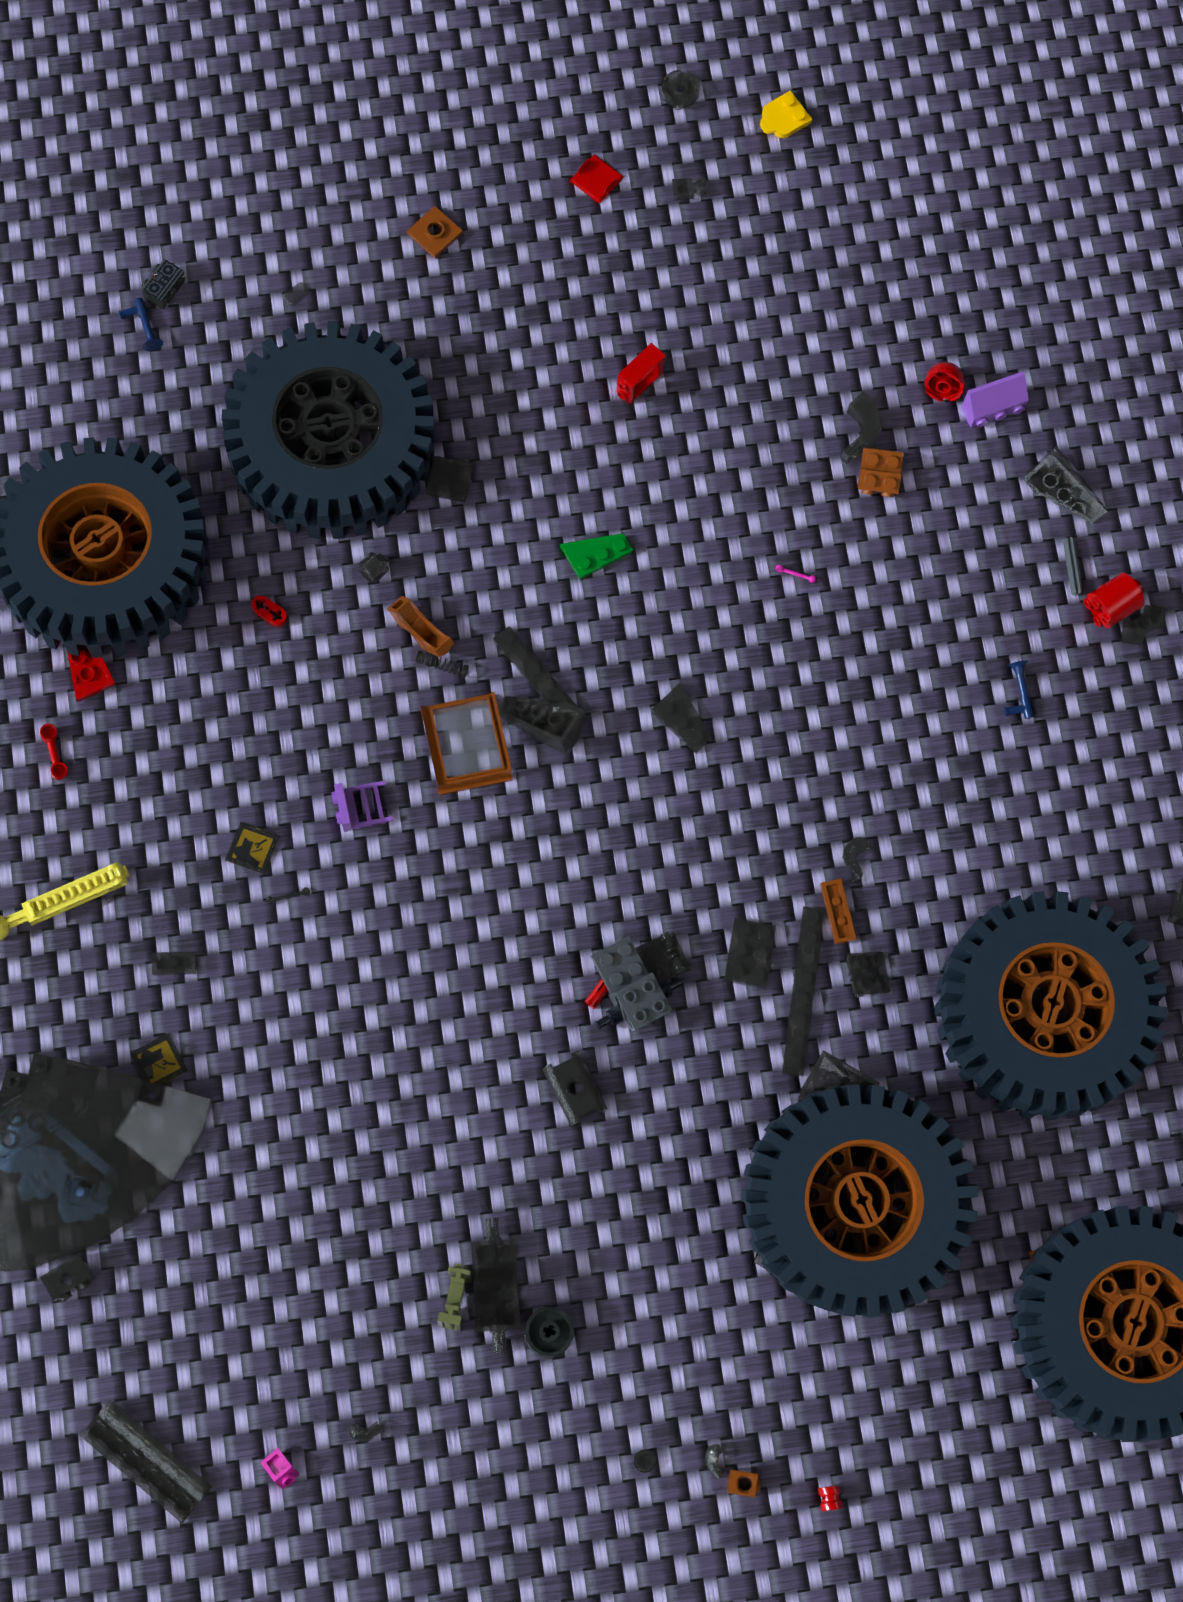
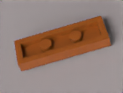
M842 879L820 883L835 945L856 941L857 938Z

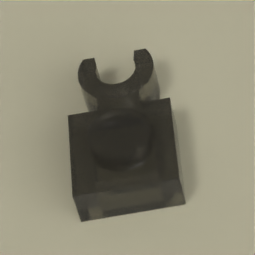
M692 178L672 179L674 201L694 199V194L699 196L706 195L707 188H699V186H705L706 179H699L693 183Z

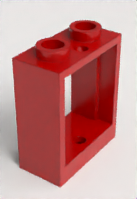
M652 343L618 374L616 392L623 401L626 400L631 404L663 374L666 355Z

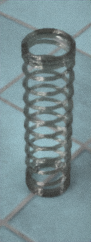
M418 650L415 659L416 663L420 662V664H423L424 662L425 666L429 663L430 667H432L434 664L435 669L439 665V670H442L443 668L445 672L448 669L449 673H451L453 670L454 675L458 671V676L461 675V677L466 678L469 670V665L464 664L463 669L459 674L461 665L460 662L456 672L454 673L456 661L454 662L451 671V660L449 661V664L445 670L447 658H445L444 663L440 668L442 659L441 656L437 666L435 667L437 656H435V659L431 665V654L426 664V658L428 652H426V655L421 663L423 651Z

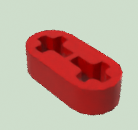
M260 595L252 600V610L258 617L276 628L286 624V612L279 605ZM264 602L265 608L268 610L266 611L263 608L258 610L257 603L262 604ZM271 613L277 616L281 614L282 619L274 621V616Z

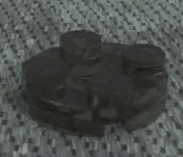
M675 70L665 76L661 87V94L667 104L671 105L675 110H680L693 105L697 101L700 83L694 74L688 71L684 73L681 70ZM677 87H684V92H678Z

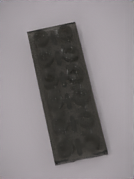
M111 1399L80 1434L85 1441L182 1524L213 1487Z

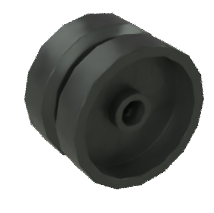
M548 1306L540 1308L531 1314L526 1323L525 1339L533 1353L544 1358L558 1357L567 1351L572 1343L574 1328L572 1320L567 1313L559 1308ZM551 1329L553 1335L547 1337L545 1330Z

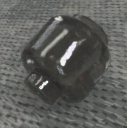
M370 552L359 562V572L369 583L371 581L378 582L389 571L386 565L388 560L381 553L377 555L374 552Z

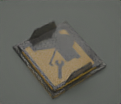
M240 822L225 861L265 875L280 836Z
M169 1033L130 1052L148 1091L188 1071Z

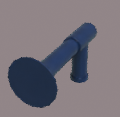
M136 298L134 300L136 306L122 311L119 310L121 319L134 314L139 315L146 335V342L143 344L145 351H155L162 347L163 341L155 338L143 298Z
M1018 661L1007 665L1016 674L1022 705L1004 707L1005 716L1024 713L1025 719L1034 717L1024 677V667L1028 661Z

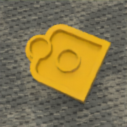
M788 91L763 107L760 127L766 134L774 133L779 138H787L811 124L812 118L794 94Z

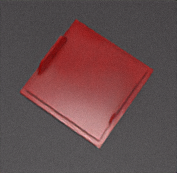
M594 154L583 163L578 172L569 181L600 204L623 180L624 176Z

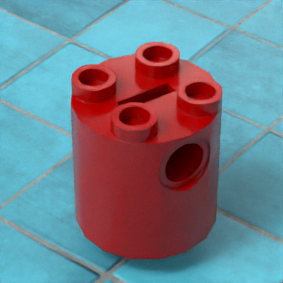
M1122 572L1087 594V598L1083 599V603L1094 615L1093 621L1098 627L1110 628L1144 606V590L1137 579Z

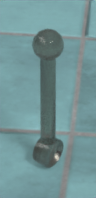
M304 887L302 891L277 897L269 896L266 902L273 904L274 901L295 896H308L310 890Z

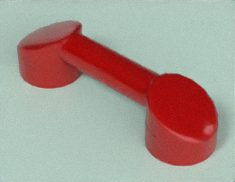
M44 724L40 728V737L47 744L51 757V776L55 780L65 779L68 775V768L60 761L55 743L57 729L52 724Z

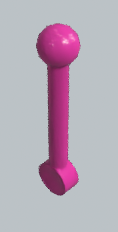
M776 565L775 568L778 572H785L807 579L810 583H815L817 580L814 575L808 576L786 569L781 565Z

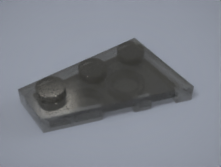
M681 682L652 709L651 713L695 754L711 740L707 729Z

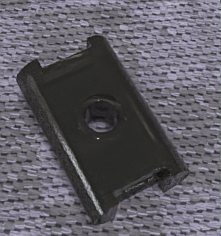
M579 1051L571 1053V1059L555 1067L549 1064L542 1069L571 1127L580 1125V1119L596 1111L600 1115L608 1110ZM571 1085H579L581 1091L578 1094L571 1093L569 1091Z

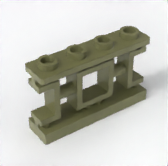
M454 1264V1267L449 1266L448 1268L451 1282L445 1304L446 1313L439 1312L437 1322L440 1328L461 1332L463 1322L460 1310L466 1288L465 1282L471 1283L472 1275L471 1271L468 1270V1266Z

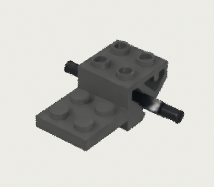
M629 936L590 956L610 993L608 996L614 1005L613 1008L606 1011L607 1016L595 1021L599 1030L608 1024L615 1026L624 1021L632 1031H636L672 1011L666 998L672 995V990L683 986L681 979L678 977L669 983L663 981L658 984L653 972L648 974Z

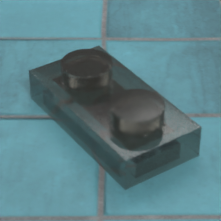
M195 951L152 953L153 976L196 974Z

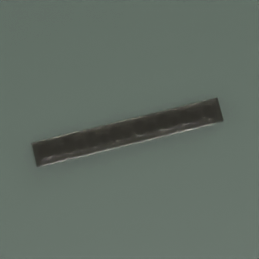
M805 906L802 908L781 1074L801 1077L804 1075L824 909Z

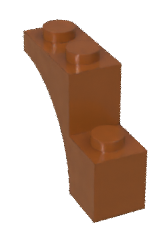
M401 596L387 608L397 624L411 633L422 650L441 657L446 655L455 644L450 637L438 630L419 611L411 599Z

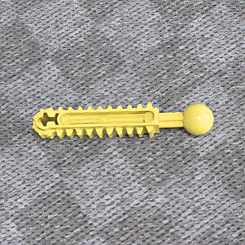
M120 862L113 863L21 903L23 910L7 917L0 915V941L8 936L10 929L27 921L33 926L127 885V878L130 877L126 866H122Z

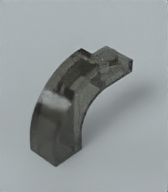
M862 392L849 404L847 413L858 423L861 435L843 450L841 460L846 464L850 460L855 461L862 454L863 447L874 448L880 433L881 419L879 411L873 400L865 392Z

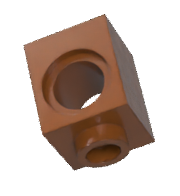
M729 1470L726 1493L747 1497H755L756 1493H760L761 1480L758 1479V1474ZM742 1477H746L750 1481V1488L746 1491L741 1490L739 1487V1480Z

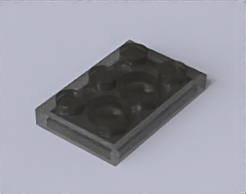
M734 918L724 975L725 982L766 989L776 931L775 925Z

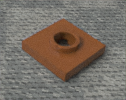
M434 206L407 230V234L436 259L463 234V230ZM432 225H438L442 231L438 235H431L428 229Z

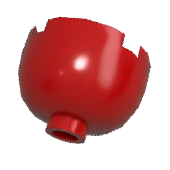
M949 362L938 363L930 368L925 377V391L931 398L943 402V399H950V402L955 401L963 393L965 377L957 365Z

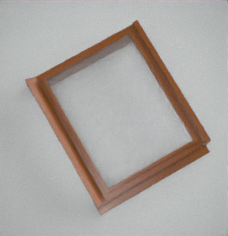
M494 692L431 706H421L420 710L428 739L439 796L513 781L512 768Z

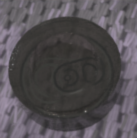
M640 1450L634 1456V1466L642 1473L652 1471L656 1465L654 1453L650 1450Z

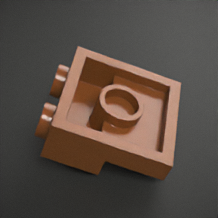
M863 447L857 485L858 489L862 490L861 493L873 495L874 491L882 492L881 495L885 497H893L894 494H899L904 452Z

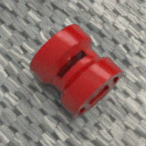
M840 1485L818 1488L819 1496L822 1497L821 1511L843 1509V1502L839 1497L841 1493Z

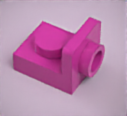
M279 1448L260 1462L281 1489L290 1486L299 1476L298 1471L291 1465Z

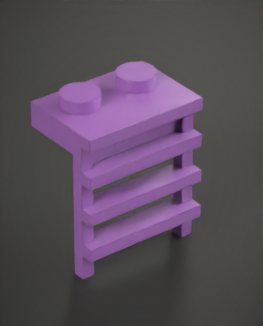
M385 780L343 789L342 783L334 784L335 791L331 792L333 804H338L339 811L335 812L338 824H342L344 832L393 821L392 816L384 818L378 787L386 785ZM366 789H374L380 819L371 820ZM361 791L367 817L365 822L359 823L353 792Z

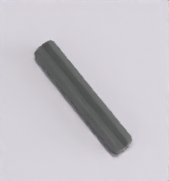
M1073 537L1065 538L1063 545L1071 594L1073 596L1081 595L1083 588L1075 539Z

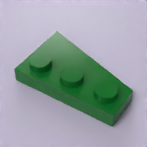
M623 533L560 544L561 550L579 580L633 553V548Z

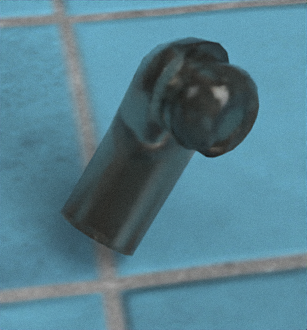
M377 1421L368 1428L360 1427L356 1423L352 1424L348 1431L352 1439L368 1442L381 1433L383 1428Z
M713 1444L707 1448L704 1460L706 1467L715 1479L724 1474V1471L718 1464L719 1455L722 1453V1448L719 1444Z

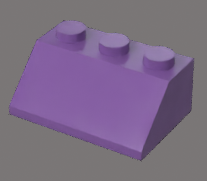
M1022 371L968 390L961 408L970 428L975 426L982 427L989 421H999L1009 414H1019L1025 410L1029 398L1024 372Z

